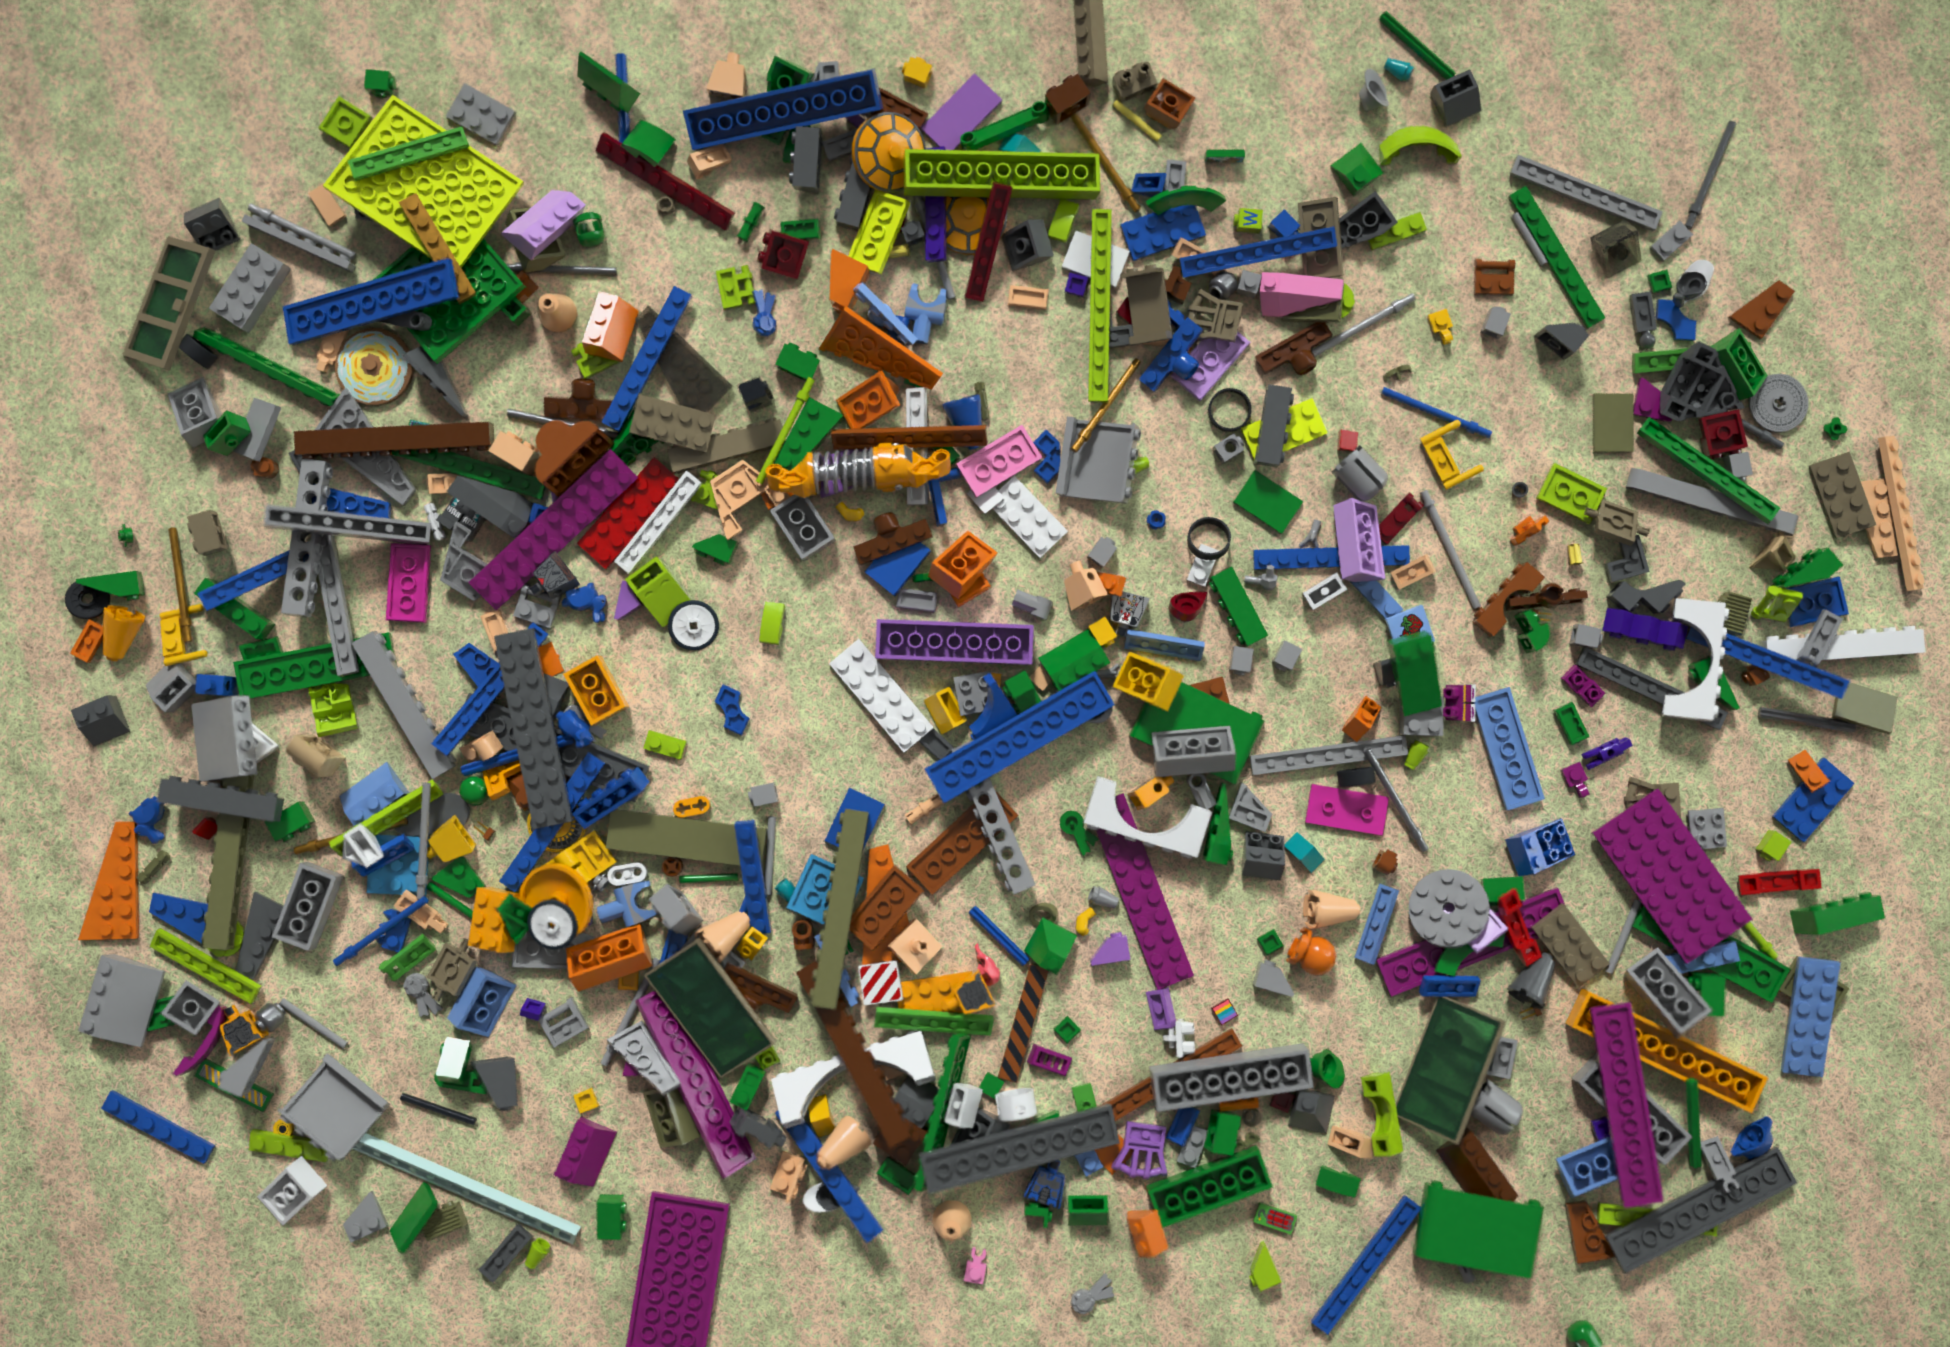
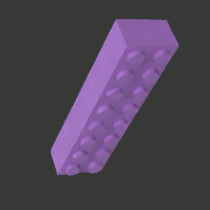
M877 619L875 658L884 660L1032 665L1034 625Z

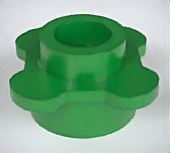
M1834 417L1830 423L1824 425L1823 430L1830 436L1831 440H1838L1842 433L1847 432V427L1840 422V418Z
M122 524V530H118L119 542L123 541L124 547H127V543H133V531L131 527L126 528L125 524Z

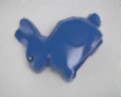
M593 582L588 583L587 586L566 591V597L562 600L563 607H570L577 611L591 609L595 623L605 621L603 609L606 606L607 599L605 595H598Z
M570 709L566 712L559 711L556 714L559 720V729L564 734L574 738L577 747L587 746L592 743L593 737L589 730L590 725L580 719L575 711Z
M155 796L151 799H145L139 807L128 813L137 824L134 828L135 833L140 836H147L153 844L158 843L159 840H163L165 837L164 833L154 828V824L163 818L165 812V803L157 802V797Z

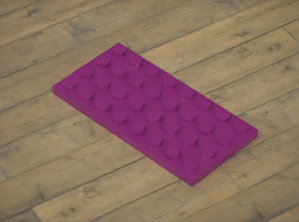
M1658 788L1591 832L1685 964H1688L1753 920Z
M658 1191L651 1192L626 1347H706L730 1203Z

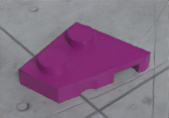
M1639 378L1633 405V415L1644 418L1650 417L1654 420L1668 423L1672 422L1671 418L1660 414L1661 391L1646 379Z

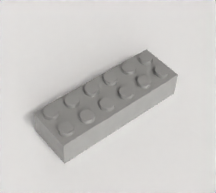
M1596 1052L1572 1079L1606 1111ZM1646 1093L1657 1161L1666 1165L1692 1136Z

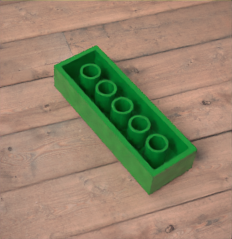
M1255 1145L1236 1152L1234 1155L1219 1158L1148 1184L1146 1187L1154 1209L1158 1212L1162 1228L1273 1188L1260 1150Z

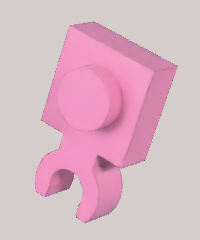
M973 1247L971 1250L973 1261L967 1260L964 1281L983 1285L987 1263H981V1261L986 1257V1249H983L982 1255L977 1256L975 1254L976 1247Z

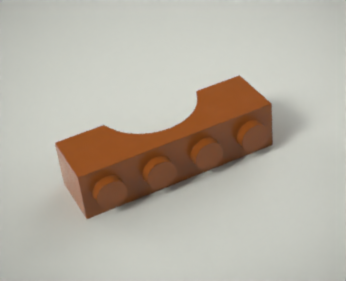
M1528 562L1522 563V565L1518 563L1511 571L1513 575L1501 582L1499 585L1501 589L1497 594L1492 593L1486 600L1488 604L1484 609L1480 607L1473 615L1475 619L1472 622L1489 637L1495 636L1507 622L1503 612L1506 598L1514 591L1533 592L1545 578Z

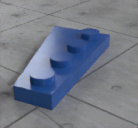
M330 488V496L326 502L328 512L391 519V503ZM316 496L311 498V504L316 502Z

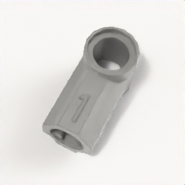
M1017 590L1012 602V606L1030 612L1031 615L1041 617L1044 620H1047L1053 601L1041 596L1036 597Z
M1201 773L1188 774L1186 781L1198 806L1205 809L1213 807L1216 802L1204 775ZM1194 776H1200L1201 782L1197 786H1193L1191 782Z

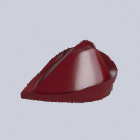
M1186 592L1174 595L1170 600L1168 610L1173 617L1182 622L1192 621L1201 612L1208 592Z

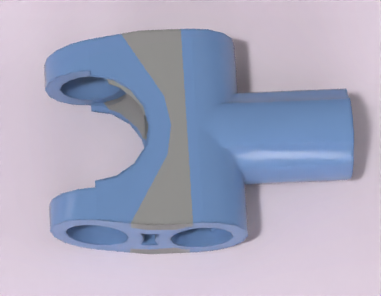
M913 283L907 298L904 317L914 321L912 333L918 338L915 343L928 344L931 325H943L946 310V289L941 288L940 295H938L934 302L925 303L918 296L919 284Z
M650 881L632 883L615 889L614 893L617 900L597 907L601 922L606 923L623 917L625 926L628 927L656 915L653 909H644L637 905L636 902L642 888L651 886Z

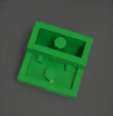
M1531 609L1514 615L1523 631L1517 638L1525 652H1537L1542 649L1550 637L1548 623L1539 624L1538 615L1532 612Z

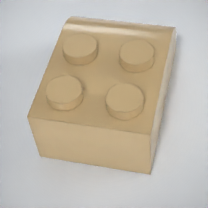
M295 735L286 749V753L292 757L293 762L299 766L303 765L306 767L308 773L316 778L333 776L346 758L316 735Z

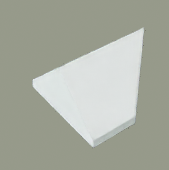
M359 824L344 834L342 859L368 867L384 856L376 836L364 825Z

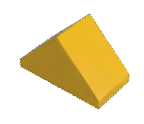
M826 1094L814 1097L808 1108L811 1124L819 1138L831 1134L836 1126Z

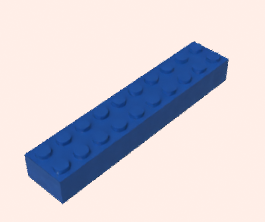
M875 68L690 108L683 110V115L692 150L789 130L796 128V126L803 127L883 109Z

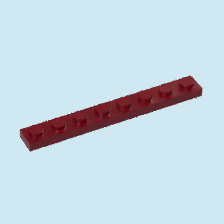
M604 132L600 135L595 149L596 152L724 231L728 230L735 212L659 165L654 167L640 155L635 158L621 146L622 143L607 133Z

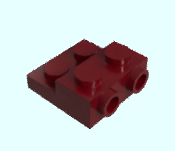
M770 229L769 233L765 232L762 241L765 247L763 251L759 252L757 262L760 263L759 267L798 280L809 242Z
M1739 409L1699 418L1703 436L1700 439L1703 454L1707 457L1710 456L1711 460L1722 458L1723 453L1729 452V455L1742 453L1741 449L1748 447Z

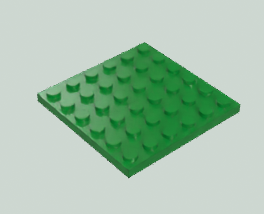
M485 239L481 241L461 268L477 295L461 304L454 299L416 310L430 316L432 325L427 331L407 328L437 364L526 288ZM411 246L373 280L433 263L434 261Z

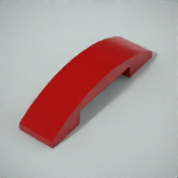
M1820 869L1783 870L1738 875L1740 895L1822 889Z
M1513 888L1498 898L1499 914L1501 921L1508 928L1506 935L1522 963L1525 966H1529L1541 958L1542 955L1536 940L1532 939L1529 935L1519 909L1522 907V903L1517 890Z

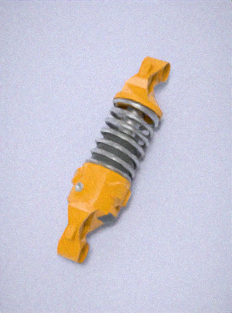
M880 443L877 447H871L869 451L867 448L863 452L855 449L851 455L846 449L842 457L837 450L834 453V463L829 451L825 453L824 461L819 452H808L804 459L791 471L784 469L779 464H772L766 468V476L770 489L780 491V493L791 492L802 498L810 495H819L821 493V481L824 483L825 493L828 494V480H833L834 492L837 493L839 479L841 484H843L844 492L848 491L849 486H852L855 492L860 487L864 491L867 487H872L873 490L892 492L906 487L918 488L928 480L939 479L951 472L950 454L947 450H937L931 457L925 459L912 451L906 444Z

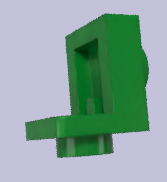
M1034 1200L1025 1203L1024 1215L1042 1216L1043 1228H1048V1223L1052 1222V1211H1049L1048 1205Z

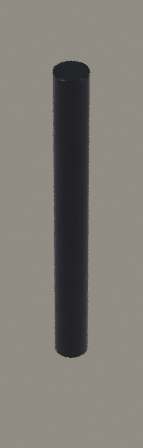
M402 1093L400 1097L401 1101L473 1126L477 1120L475 1117L406 1093Z

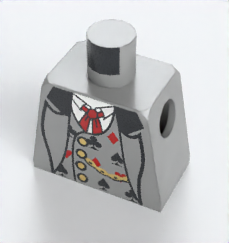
M1124 591L1121 597L1111 596L1110 622L1117 623L1116 635L1126 637L1128 627L1137 628L1150 598Z

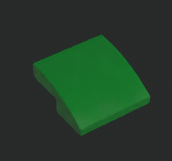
M640 120L621 146L635 158L640 155L656 167L676 139L661 128Z

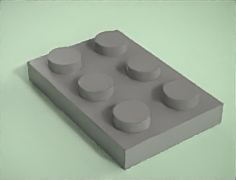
M464 83L446 118L497 146L516 112Z

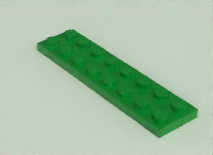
M382 633L386 640L385 646L394 653L391 633ZM331 643L233 662L239 696L249 695V699L371 675L356 652L359 672L342 677L337 676Z
M1642 905L1632 927L1675 950ZM1730 935L1719 943L1734 940L1737 945L1740 961L1709 967L1708 969L1772 1003L1790 968Z
M953 1034L948 1041L947 1048H949V1051L943 1061L944 1071L938 1081L939 1091L933 1101V1106L935 1107L933 1114L929 1117L928 1125L930 1127L923 1141L925 1145L924 1152L944 1147L949 1123L944 1122L953 1084L960 1083L972 1034ZM919 1157L920 1168L914 1177V1190L923 1192L927 1190Z

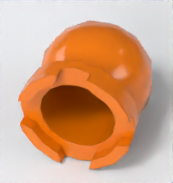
M1303 927L1300 930L1302 933L1300 938L1295 937L1287 953L1290 957L1286 961L1292 965L1299 962L1303 970L1315 976L1330 972L1335 965L1337 956L1334 946L1325 938L1319 936L1312 937V931Z

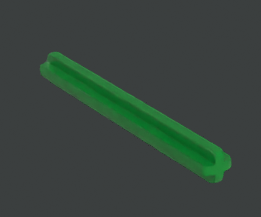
M1385 11L1379 17V21L1445 80L1456 75L1453 69L1390 13Z
M1690 1078L1686 1080L1688 1133L1692 1136L1688 1141L1689 1164L1697 1169L1702 1166L1698 1080Z

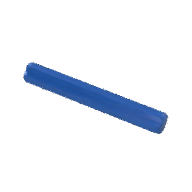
M974 906L969 911V915L1021 966H1024L1029 961V957L977 906Z

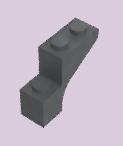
M1676 580L1647 590H1639L1630 586L1626 581H1622L1606 597L1620 610L1633 611L1640 604L1638 601H1640L1653 614L1663 613L1669 608V602L1681 595L1683 592L1682 588L1686 583L1682 580Z

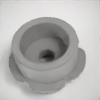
M599 874L592 882L594 885L593 890L602 892L609 883L606 874L602 876Z

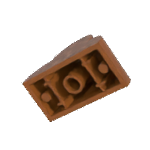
M561 420L550 421L541 427L536 436V447L542 454L535 466L536 477L544 486L559 497L614 442L594 423L589 421H580L571 427Z

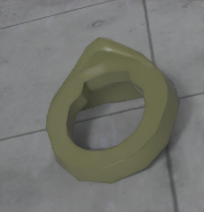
M1046 902L1033 906L1029 911V919L1035 926H1038L1039 922L1034 919L1033 914L1038 910L1048 911L1051 917L1048 920L1054 922L1058 916L1057 908L1053 904Z

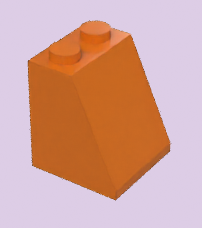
M832 249L829 299L834 312L840 315L845 306L853 310L858 300L853 289L859 283L866 284L870 272L867 265Z

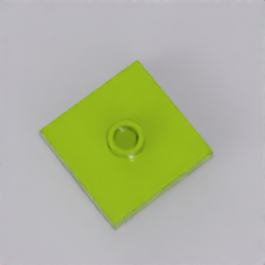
M338 96L318 129L351 149L366 130L373 117Z

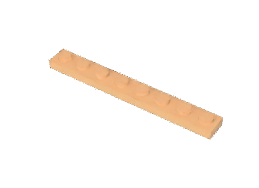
M1895 436L1878 438L1906 590L1923 589L1924 577L1920 570L1921 560L1917 554V539L1913 533V519L1909 512L1910 502L1905 491L1906 481L1901 470L1902 461L1898 454L1899 444Z

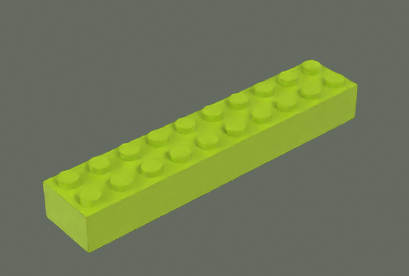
M905 149L903 157L904 196L989 197L993 182L1012 186L1010 198L1096 200L1100 193L1099 154Z

